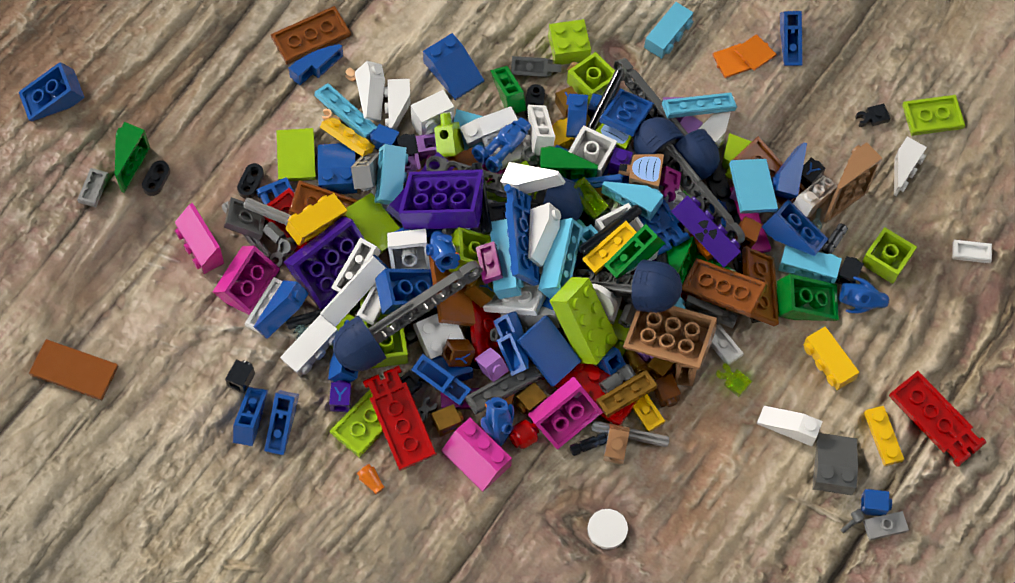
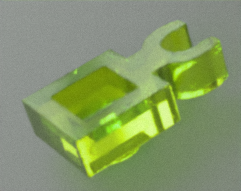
M724 363L722 368L726 370V373L717 370L716 376L719 379H725L724 386L740 397L751 385L752 380L738 369L733 373L730 366Z

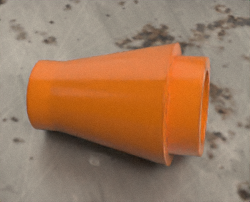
M367 464L357 472L358 479L370 488L375 495L385 488L374 466L372 467L370 464Z

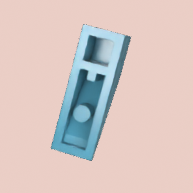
M604 181L602 184V194L622 205L627 203L631 207L638 205L642 210L641 216L648 220L653 218L663 202V195L659 190L645 185Z

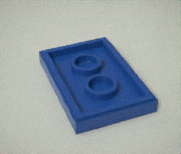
M620 89L601 115L599 122L633 137L640 124L643 123L651 111L654 103Z
M543 316L517 340L551 386H555L581 362L580 358L548 316Z

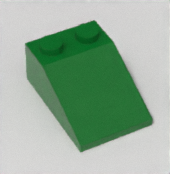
M124 122L122 127L118 128L115 141V177L123 193H125L150 150L145 130Z
M547 146L540 149L539 168L559 171L563 178L569 180L597 177V164L562 148Z
M789 274L777 281L778 317L810 321L839 320L837 284Z

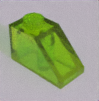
M585 177L575 182L576 184L573 187L575 189L580 187L584 195V199L580 196L584 211L593 219L609 207Z

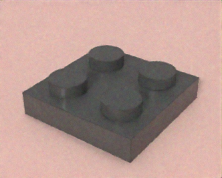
M231 197L228 202L224 228L260 240L263 235L262 230L264 229L265 218L258 213L245 209L244 201Z

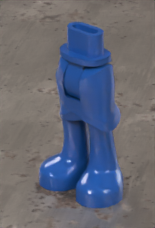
M519 118L517 121L505 125L488 146L484 148L481 145H476L472 149L474 158L482 165L485 164L488 171L498 173L502 168V161L521 144L528 134L531 124L525 119ZM499 147L502 148L495 156H491Z

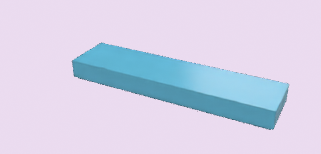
M329 83L315 91L314 96L361 137L368 139L372 130H376L377 126L372 121L364 119L363 113Z
M732 93L667 99L662 102L667 119L735 111L737 108Z

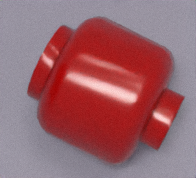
M523 420L513 426L509 438L516 448L526 449L538 441L537 434L539 429L534 422L530 423L528 420Z

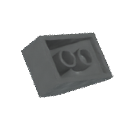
M818 433L812 490L853 495L857 488L858 476L857 438Z

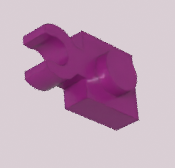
M665 166L661 171L660 185L664 187L661 194L663 198H666L668 195V202H672L676 199L675 191L679 190L681 172Z

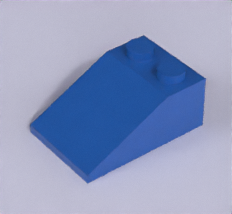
M453 33L423 51V63L454 100L484 82L482 75L468 52Z
M62 62L56 64L19 91L27 117L31 122L69 109L85 98L74 69Z
M343 143L318 145L319 187L338 194L357 193V189H354L351 171L352 165L356 162L355 151Z
M789 199L762 226L765 233L775 241L813 256L819 252L828 240Z
M384 269L375 278L382 314H391L433 286L431 269Z

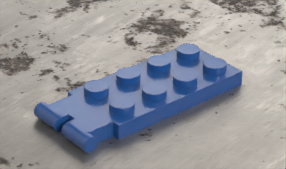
M622 175L623 183L629 184V176ZM664 199L661 207L651 220L641 215L638 216L643 225L647 224L665 242L659 249L657 256L672 249L670 242L677 246L690 239L687 232L683 233L679 228L680 221L671 212L672 210Z
M507 184L504 187V191L507 194L505 216L507 219V235L509 237V254L511 257L510 270L513 277L536 286L540 283L539 267L528 258L530 202L532 197Z

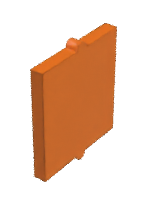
M757 34L734 50L743 59L742 61L746 62L754 71L777 55L768 46V43H765Z
M741 43L712 54L717 63V68H720L724 78L752 69L734 51Z

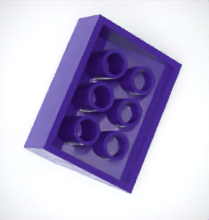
M484 171L409 172L399 210L403 228H479L482 214Z
M344 216L284 261L293 277L309 293V297L319 309L325 308L338 294L331 287L360 237L364 239L354 221Z

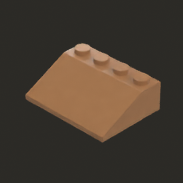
M867 142L862 146H856L851 151L852 155L847 161L848 164L844 169V173L840 178V182L823 220L825 223L867 194L882 160V157Z
M676 306L657 313L636 311L623 348L699 370L711 346L716 331L717 318Z

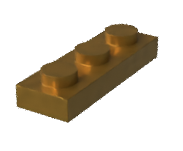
M647 370L596 399V403L608 418L655 390L657 384Z

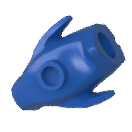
M439 231L433 232L430 244L426 246L427 256H430L435 261L436 266L441 272H445L446 269L457 268L460 255L456 252L452 236Z
M853 277L860 284H842L839 301L855 307L854 309H847L846 312L863 313L875 308H886L889 305V296L878 291L869 281L863 278Z
M494 397L485 403L487 409L485 417L481 419V427L499 446H502L513 429L514 407L512 404L508 405L507 401Z

